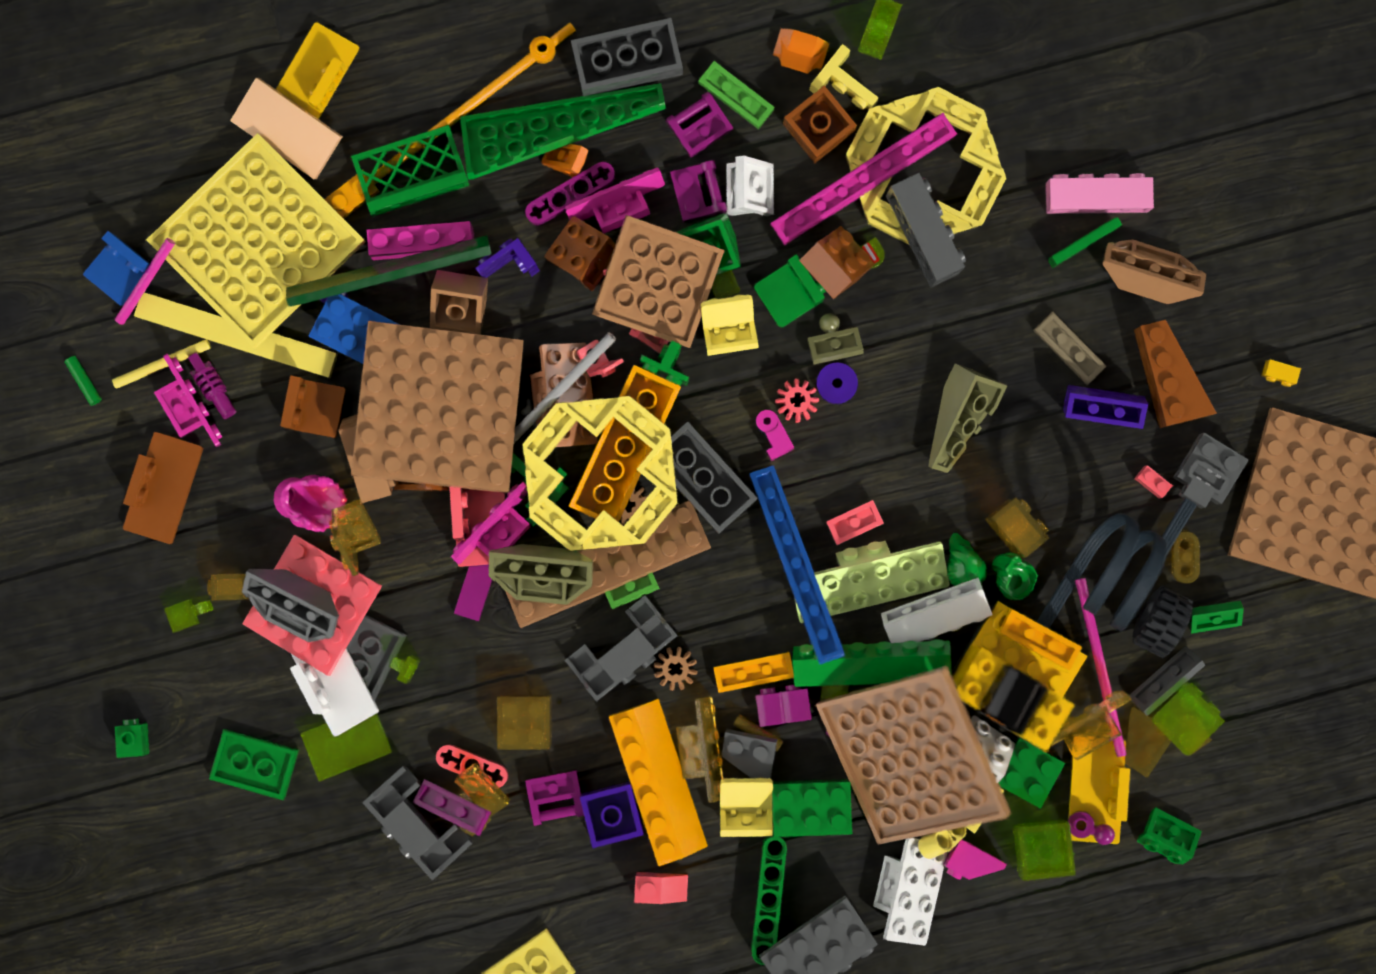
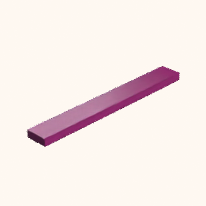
M941 113L771 222L770 225L785 246L952 139L957 133L944 113Z

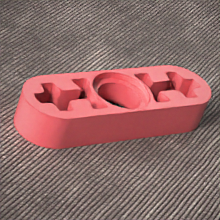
M451 744L444 745L437 751V763L447 770L492 788L502 787L508 780L507 769L503 765ZM448 750H452V756L458 759L461 757V754H464L465 757L460 763V769L455 767L458 762L454 760L445 763V757L442 756V752L446 753ZM468 759H475L479 762L480 768L477 773L472 774L465 769V763ZM485 763L489 765L486 770L490 772H495L496 769L501 770L500 775L503 776V780L498 779L494 783L492 782L493 777L488 774H484V779L480 778L479 775L483 772Z

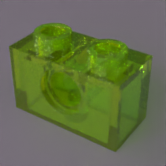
M876 0L858 49L859 52L882 60L902 4L892 0Z

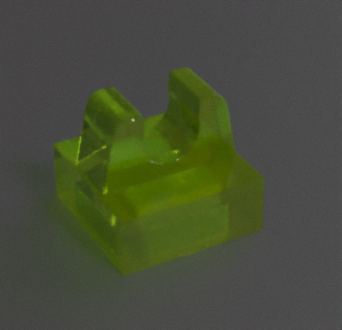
M412 655L408 656L406 661L394 657L389 667L400 672L396 680L408 684L420 659Z

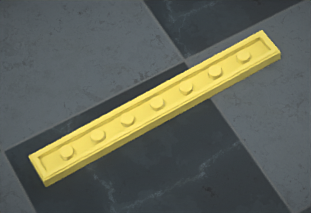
M144 293L140 298L134 314L135 317L327 378L331 377L338 356L337 353L271 333L256 349H253L223 317Z

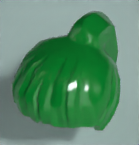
M953 533L949 541L950 557L946 565L948 580L951 585L956 586L979 578L982 585L987 578V568L984 560L973 550L969 541L963 539L958 533Z
M1005 553L995 556L991 567L997 574L996 584L1001 594L1005 598L1014 601L1023 599L1026 596L1028 597L1033 591L1038 577L1034 567L1025 560H1022L1017 553Z

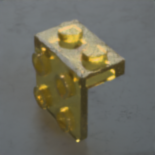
M361 499L332 509V520L329 521V526L333 533L330 536L331 544L335 551H340V558L344 569H349L353 576L359 574L357 552L381 544V537Z

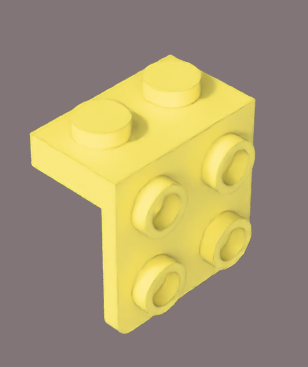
M735 295L724 299H710L701 303L703 332L708 356L758 348L751 295Z
M730 778L720 781L721 837L773 836V781L771 779Z

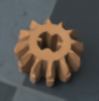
M670 647L667 648L668 658L662 653L658 655L664 661V664L654 663V667L663 668V671L654 674L656 678L665 676L660 685L664 686L669 680L671 681L670 690L672 691L675 688V682H678L681 690L685 688L682 682L683 679L689 684L693 683V680L687 676L688 673L697 675V670L688 668V666L697 664L696 660L686 661L691 655L690 651H687L681 657V647H677L676 655H673ZM679 662L682 664L683 667H680V669L683 671L680 675L678 673L670 674L669 670L671 668H668L670 663L677 664Z

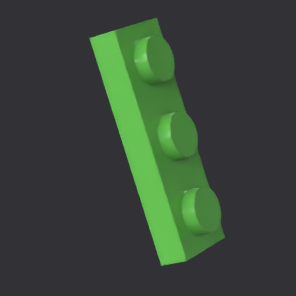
M715 61L698 81L702 87L757 129L763 125L774 111V106Z

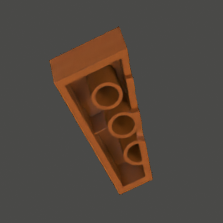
M1163 320L1134 329L1159 428L1217 414L1167 321Z

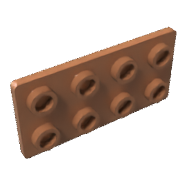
M586 343L540 345L542 371L530 375L534 408L581 361L577 350L587 345ZM587 371L536 421V425L540 424L557 403L593 400L591 378ZM576 421L556 447L594 445L598 443V437Z

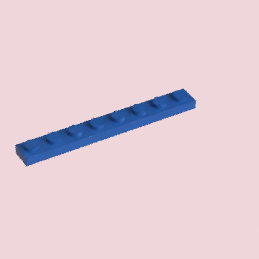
M774 465L749 473L819 665L844 657L843 648Z

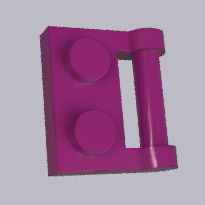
M709 92L703 94L702 99L673 117L671 115L665 119L690 158L733 130L732 125ZM706 107L711 110L710 113L686 129L682 130L680 124Z
M713 160L670 172L683 223L727 211L726 203L722 201L714 171L716 164ZM705 173L713 203L709 207L705 206L698 175Z
M577 770L525 780L534 826L541 825L543 821L577 815V817L584 816L580 800L581 790ZM570 798L574 799L575 805L540 811L539 804Z

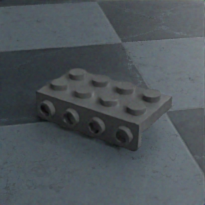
M843 896L765 950L759 957L771 974H837L838 972L843 973L850 969L853 965L852 962L858 958H865L870 955L878 944L847 897Z

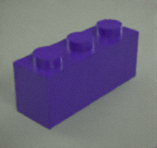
M1068 385L1063 411L1066 418L1143 429L1148 403L1145 396Z

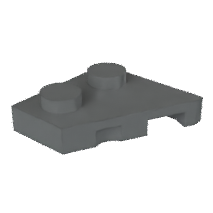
M727 729L722 757L750 778L771 779L778 739Z

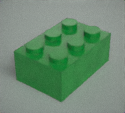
M848 779L773 781V836L852 834L850 781Z

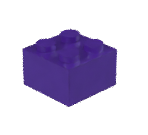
M630 781L580 795L592 848L644 835L636 797Z

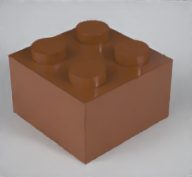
M825 85L785 116L783 125L814 163L854 133L857 126Z
M842 226L818 241L799 260L833 299L856 283L875 265L870 259L869 254L854 241L852 235Z

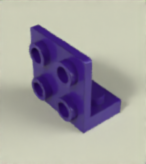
M518 238L514 241L509 239L499 247V252L493 256L491 254L484 256L479 260V266L476 267L481 277L485 278L513 259L523 274L528 271L532 277L540 271Z

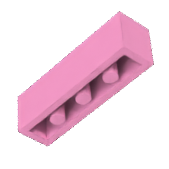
M1142 173L1130 174L1129 178H1120L1119 174H1106L1104 178H1094L1093 174H1081L1078 178H1068L1067 174L1053 175V178H1050L1046 183V214L1148 213L1154 208L1153 177H1145V174Z

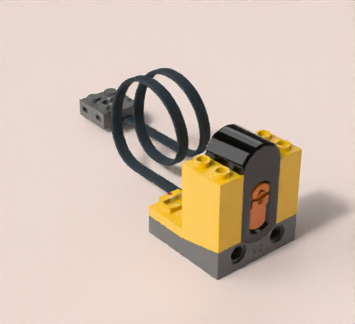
M1206 433L1199 434L1173 476L1174 479L1185 484L1179 493V496L1184 498L1163 535L1160 536L1150 530L1139 532L1138 523L1125 514H1116L1105 520L1091 534L1079 551L1037 620V623L1048 629L1050 628L1076 585L1075 580L1080 579L1096 551L1116 529L1126 524L1125 534L1117 553L1107 565L1083 605V609L1095 615L1130 558L1142 546L1153 541L1151 555L1110 622L1111 626L1122 632L1157 579L1166 555L1196 506L1200 509L1206 508L1209 501L1215 504H1222L1248 462V459ZM994 601L990 607L992 615L983 620L953 667L951 678L963 703L1024 741L1047 751L1074 704L1065 700L1063 696L1087 656L1079 652L1071 669L1066 670L998 633L1011 608L999 601Z

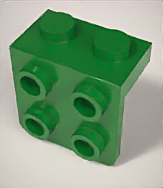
M797 254L788 259L786 265L754 286L755 292L779 327L788 325L822 303L825 298L823 295L826 292L817 280H813L809 271L799 261L800 259Z

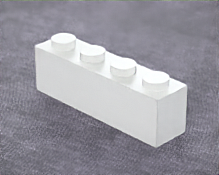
M979 578L881 613L883 625L891 643L931 640L939 634L956 631L964 625L972 622H981L992 615Z

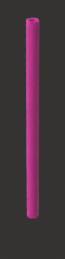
M1080 578L1075 580L1116 757L1127 755L1095 617L1092 613L1083 609V605L1089 597L1086 578Z

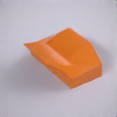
M781 29L773 55L779 58L781 66L808 74L815 68L822 70L829 43L817 36L794 29Z

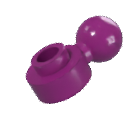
M1074 812L1068 819V829L1077 838H1086L1089 835H1093L1095 840L1101 845H1108L1114 840L1115 832L1113 828L1107 824L1094 825L1092 817L1087 812ZM1080 820L1086 822V827L1083 830H1079L1076 827V823Z

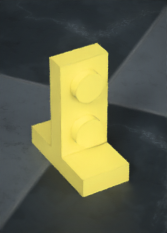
M842 44L811 83L810 91L815 93L831 81L833 88L841 94L847 93L853 98L852 102L862 110L865 108L869 110L875 106L878 97L840 68L850 54V49Z

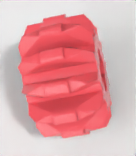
M794 379V388L786 381L784 386L788 392L778 389L777 393L784 398L776 399L775 404H784L778 410V413L782 414L787 410L789 413L786 415L785 420L789 421L792 414H794L795 422L799 423L801 419L800 414L806 420H809L810 415L807 410L813 413L817 411V408L810 405V403H818L819 398H810V395L814 394L816 389L811 388L807 391L808 381H805L803 386L799 387V379ZM795 394L800 395L799 399H804V402L799 407H794L795 403L791 404L790 402Z

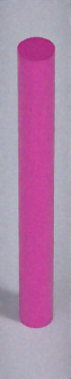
M166 238L116 316L115 321L124 325L174 247L175 242L172 239Z

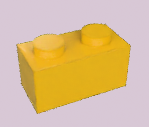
M1270 359L1265 362L1262 377H1266L1267 381H1279L1281 385L1291 387V385L1297 384L1301 368Z

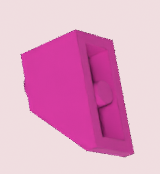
M961 839L949 851L944 865L948 868L947 873L961 880L962 876L967 879H973L1005 869L1007 865L1002 860L964 839Z

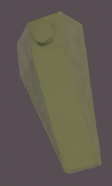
M954 364L943 389L928 467L946 473L950 471L966 450V442L973 433L977 435L982 429L979 425L986 415L989 414L991 416L997 409L1007 385L970 368Z

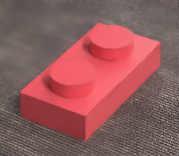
M872 500L827 521L826 524L836 545H839L884 524Z

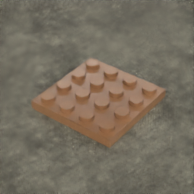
M626 215L592 314L670 342L675 341L682 346L690 348L702 316L701 303L707 301L724 250Z

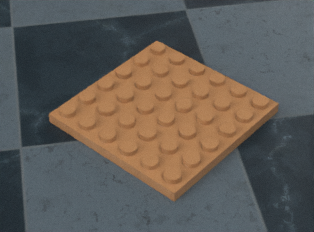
M368 321L351 476L508 493L524 340Z
M1270 408L1228 555L1376 599V438L1276 408Z
M947 667L821 700L816 704L878 845L1007 818L1011 814Z

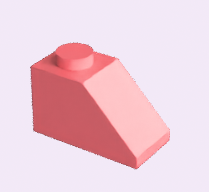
M636 872L634 903L665 904L687 901L688 874Z

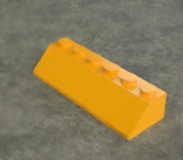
M633 365L619 397L630 396L664 424L681 386ZM613 417L603 429L568 507L594 519L604 510L619 522L641 475L637 468L650 454L652 448Z
M659 699L611 714L609 719L658 866L685 858L708 847Z

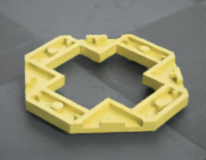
M940 87L930 89L918 95L898 99L883 106L879 105L870 108L846 153L850 171L874 157L891 122L912 133L919 126L925 112L935 117L944 113L951 125L971 135L960 158L980 167L982 170L961 211L937 200L943 212L941 219L944 225L948 224L953 234L981 226L1006 180L984 110ZM889 178L861 196V205L869 225L909 245L890 204L881 200L891 180Z
M630 396L557 403L523 443L530 518L570 551L644 544L678 503L670 429ZM614 417L653 449L637 470L654 483L656 488L625 526L621 525L603 510L588 530H586L548 498L564 477L548 465L545 459L576 421L598 437Z

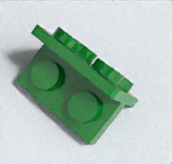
M671 341L669 346L665 344L658 357L661 364L643 355L641 356L640 364L644 370L655 375L659 373L666 376V380L679 386L681 384L687 386L689 382L688 376L673 370L674 364L681 352V344L675 341Z

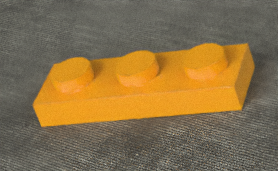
M1012 609L1009 611L998 632L1066 670L1071 669L1082 648Z
M790 652L713 667L718 693L794 678Z

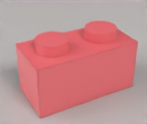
M1148 465L1144 466L1134 478L1159 499L1163 498L1173 486Z

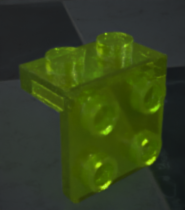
M1193 683L1182 685L1176 691L1177 694L1152 718V722L1187 756L1191 755L1225 722L1219 716L1220 710L1213 703H1207L1201 697L1203 693Z

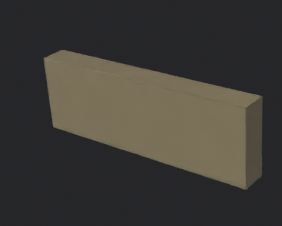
M1051 312L1033 330L1086 385L1107 367L1054 312Z

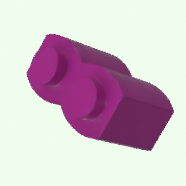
M795 684L787 685L786 691L776 692L775 687L760 689V694L755 695L760 727L812 719L807 688L795 687Z

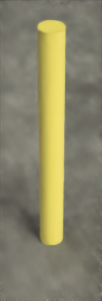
M205 339L170 354L169 357L171 359L176 357L178 362L196 352L199 354L211 349L209 341ZM163 357L114 378L112 382L117 389L169 366Z

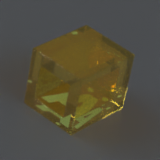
M246 574L211 575V580H208L207 583L208 595H211L212 601L248 599L242 593Z

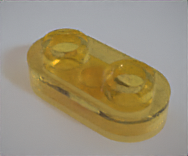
M1180 532L1171 547L1172 575L1180 583H1192L1200 574V544L1195 534ZM1182 540L1188 543V547L1185 550L1180 546ZM1182 566L1188 568L1187 575L1181 573Z

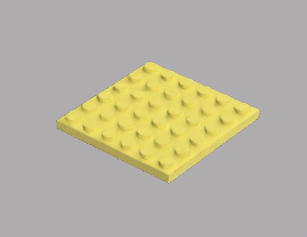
M258 133L146 239L157 251L166 238H170L175 242L174 247L165 260L253 349H256L300 306H288L286 300L287 287L331 276L366 242Z

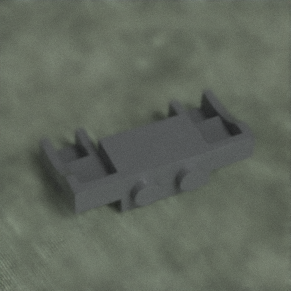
M404 765L362 803L383 825L381 829L384 834L391 840L394 838L401 845L399 847L401 853L408 859L412 857L430 879L433 880L474 841L456 824L442 836L438 834L407 799L422 784Z

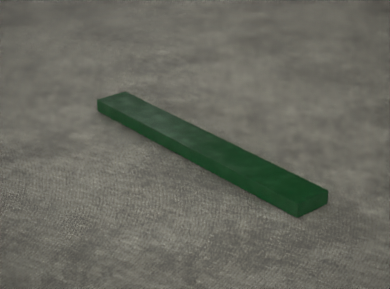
M488 236L287 287L286 300L288 306L292 307L491 254Z

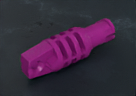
M197 352L189 356L188 359L195 368L190 374L206 400L213 402L223 419L234 415L237 411L227 397L226 386L211 362L203 363Z

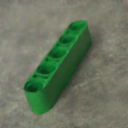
M766 836L762 844L751 945L752 957L761 965L765 964L756 953L757 948L760 945L771 947L777 943L787 852L783 837ZM773 840L779 841L782 844L781 850L777 853H771L767 849L769 842ZM770 866H774L779 870L778 876L774 879H769L764 875L765 870ZM771 892L776 895V900L773 904L767 905L762 902V896L765 893ZM770 919L773 921V927L768 931H764L759 928L760 921Z

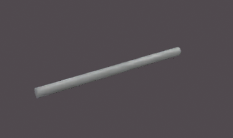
M607 333L517 425L514 433V443L616 340L611 333Z

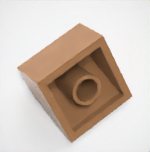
M437 270L431 287L430 329L481 335L487 300L488 278Z

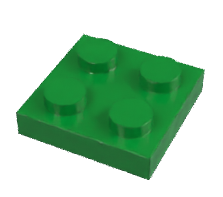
M1018 738L1015 742L1014 751L1005 776L998 784L1000 787L1041 809L1065 763Z

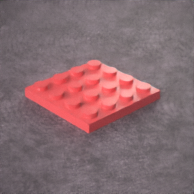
M294 535L274 569H286L331 593L339 614L334 636L330 639L325 638L319 641L307 642L265 620L254 606H252L242 624L325 675L330 676L382 585L303 538Z

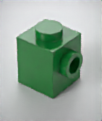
M139 719L123 720V725L115 726L116 758L149 754L148 723H139Z

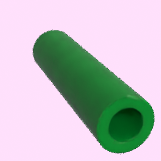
M72 356L66 359L64 362L90 406L99 403L102 399L77 357Z

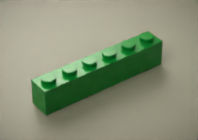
M884 641L876 644L857 642L841 645L844 657L820 665L812 645L804 644L793 647L792 661L795 687L884 684L947 667L951 676L950 641H906L904 643Z

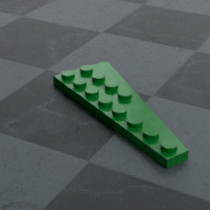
M662 84L461 116L468 180L481 177L664 110L666 107Z

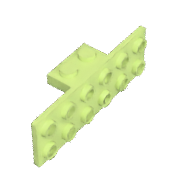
M886 541L872 542L866 546L847 548L837 552L838 567L814 572L830 616L949 586L944 550L941 542L890 553ZM796 603L799 621L804 623Z

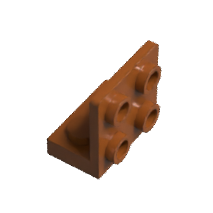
M573 216L544 257L574 276L587 289L593 291L604 276L603 270L608 268L616 244L607 235Z
M290 375L280 426L286 429L336 438L346 389Z

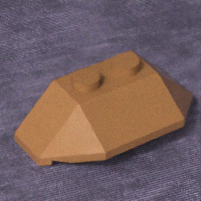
M1124 240L1116 243L1109 242L1106 246L1103 265L1121 290L1165 304L1202 296L1204 293L1206 273L1198 270L1194 264L1180 254L1136 240Z

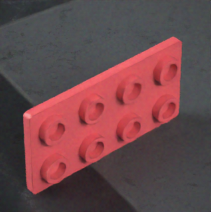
M450 487L452 530L456 545L461 541H466L472 535V529L479 522H484L490 516L489 512L496 504H502L505 501V493ZM476 547L458 566L489 565V557L480 548Z

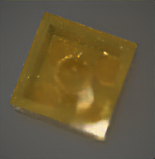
M1012 498L998 507L985 520L1012 553H1017L1021 558H1026L1049 539L1046 534L1048 529L1039 519L1034 520L1029 514L1032 511L1023 499Z
M500 695L497 697V750L550 749L552 747V695Z

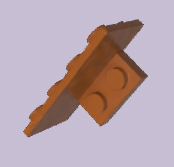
M154 432L147 455L139 454L123 502V504L130 506L123 525L124 530L167 544L173 543L203 452L202 446Z

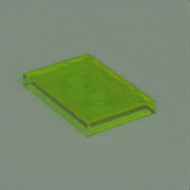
M377 713L338 736H333L327 723L300 733L319 782L392 753Z

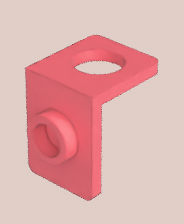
M594 340L577 350L580 360L587 355L588 350L593 349L599 343L598 340ZM603 353L598 358V361L592 364L586 371L589 377L601 374L603 378L615 372V367L624 361L622 358L609 361L605 353Z

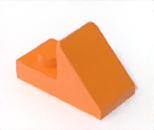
M568 144L546 152L541 163L566 175L575 177L580 174L589 150L579 145Z

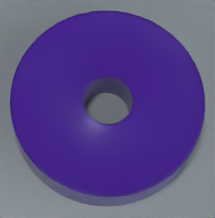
M831 363L820 371L816 387L819 395L826 402L842 404L854 396L858 387V380L854 370L848 365ZM834 379L841 381L842 385L840 388H835L832 385Z

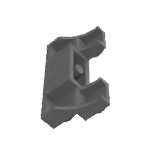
M646 595L625 611L638 628L599 660L586 644L565 660L596 702L620 682L626 685L636 676L633 671L641 665L644 669L656 660L654 654L678 636Z

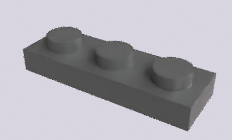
M1185 646L1134 690L1128 698L1148 716L1201 670L1205 664Z

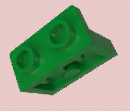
M1155 807L1151 810L1145 830L1138 836L1137 842L1142 844L1148 851L1158 852L1167 857L1170 862L1183 865L1193 858L1202 831Z

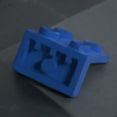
M107 231L101 238L107 243L106 247L83 275L120 306H123L150 263L116 235Z

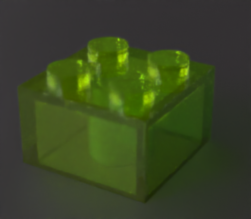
M1060 819L1013 825L1018 876L1023 881L1076 875L1070 823L1068 821Z

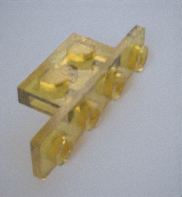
M1114 691L1105 697L1106 700L1100 704H1092L1083 710L1084 713L1076 718H1067L1049 747L1064 739L1073 758L1079 760L1118 738L1122 734L1110 712L1131 701L1130 695L1124 691Z
M709 696L695 699L698 725L676 727L683 779L705 777L708 802L712 803L720 801L723 761L719 752V733L715 723L716 709L712 697Z

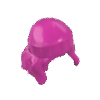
M308 475L303 478L291 477L283 480L275 489L274 505L282 516L290 518L291 522L297 527L314 532H324L328 528H334L335 525H339L345 519V511L348 509V505L345 504L347 502L346 494H344V489L339 488V484L335 483L332 478L317 475Z

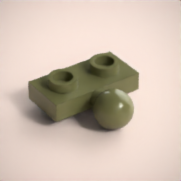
M832 313L823 315L819 322L821 330L827 334L808 338L813 365L860 355L864 352L858 327L837 331L840 321Z

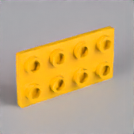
M314 23L276 90L319 119L359 51L358 45L321 24Z
M1074 737L1068 819L1074 812H1087L1092 817L1094 825L1107 824L1111 826L1115 832V837L1110 844H1119L1121 821H1127L1130 768L1125 767V756L1116 757L1112 739ZM1080 820L1076 823V827L1079 830H1083L1086 827V822ZM1067 829V839L1070 841L1098 843L1093 835H1089L1086 838H1077Z

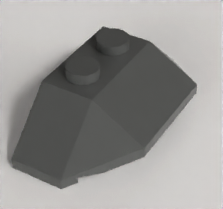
M286 569L247 570L242 593L249 597L253 606L265 620L307 642L319 641L325 638L330 639L334 636L339 614L329 591Z

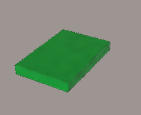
M223 729L209 779L285 800L299 749Z

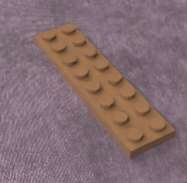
M687 501L675 506L644 544L575 550L593 560V581L591 588L569 604L516 600L508 592L506 594L519 627L523 628L609 590L625 585L630 581L637 580L649 573L656 572L708 550L711 546L694 506Z

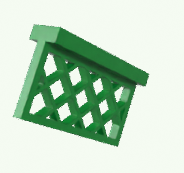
M449 125L351 156L372 217L469 186ZM446 133L449 143L444 151L432 145L436 136ZM418 142L426 146L420 159L407 153L411 144ZM450 147L452 149L453 155L448 153ZM429 148L442 154L436 167L423 161ZM394 150L401 154L396 166L383 161L388 151ZM405 156L418 162L412 175L399 169ZM445 157L456 161L458 170L450 173L441 170L440 167ZM370 158L377 163L372 173L369 174L361 170L358 161ZM381 164L393 170L388 182L375 177ZM421 164L434 170L430 179L423 181L415 177ZM397 172L410 178L406 187L399 189L391 185ZM363 175L369 178L367 183H365ZM372 180L385 186L381 195L370 198L368 188Z

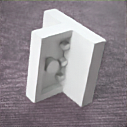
M747 156L735 157L736 162L727 163V214L732 216L748 213H757L765 216L774 215L773 164Z

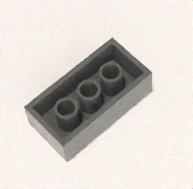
M671 18L571 40L583 96L610 92L683 75V66Z
M920 173L892 185L886 198L931 288L957 276L964 269L963 263L966 262L962 250L960 248L956 249L952 241L954 239L952 229L948 224L944 225L941 219L943 212L937 201L933 202L929 194L932 190L926 178L922 179Z
M689 422L671 436L676 488L718 534L721 533L758 498Z

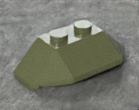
M519 544L490 550L489 577L516 600L567 605L592 587L593 560L567 548Z

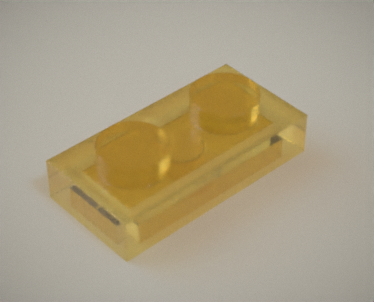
M476 763L460 773L455 779L456 784L478 806L491 812L489 818L507 806L510 801Z

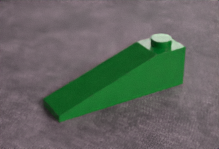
M727 212L675 232L724 250L716 275L741 266L736 235Z

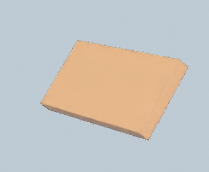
M260 78L254 80L230 120L253 137L258 133L281 157L313 179L318 178L343 137Z

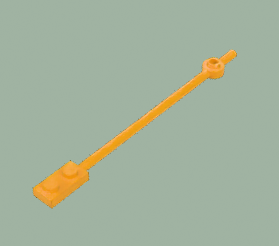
M568 23L550 38L546 36L534 38L530 44V53L428 131L447 125L451 127L460 120L461 116L468 114L534 62L542 64L550 62L556 53L555 46L576 31L573 25ZM545 45L547 49L544 52H539L538 47ZM418 142L413 143L407 153L414 155L425 146ZM398 153L387 163L396 166L401 154ZM405 156L402 163H404L409 158ZM383 165L377 170L375 177L383 179L393 170ZM357 174L324 199L343 219L366 203ZM363 175L365 183H367L369 178ZM372 180L368 188L370 198L380 192L376 188L375 184L377 182Z

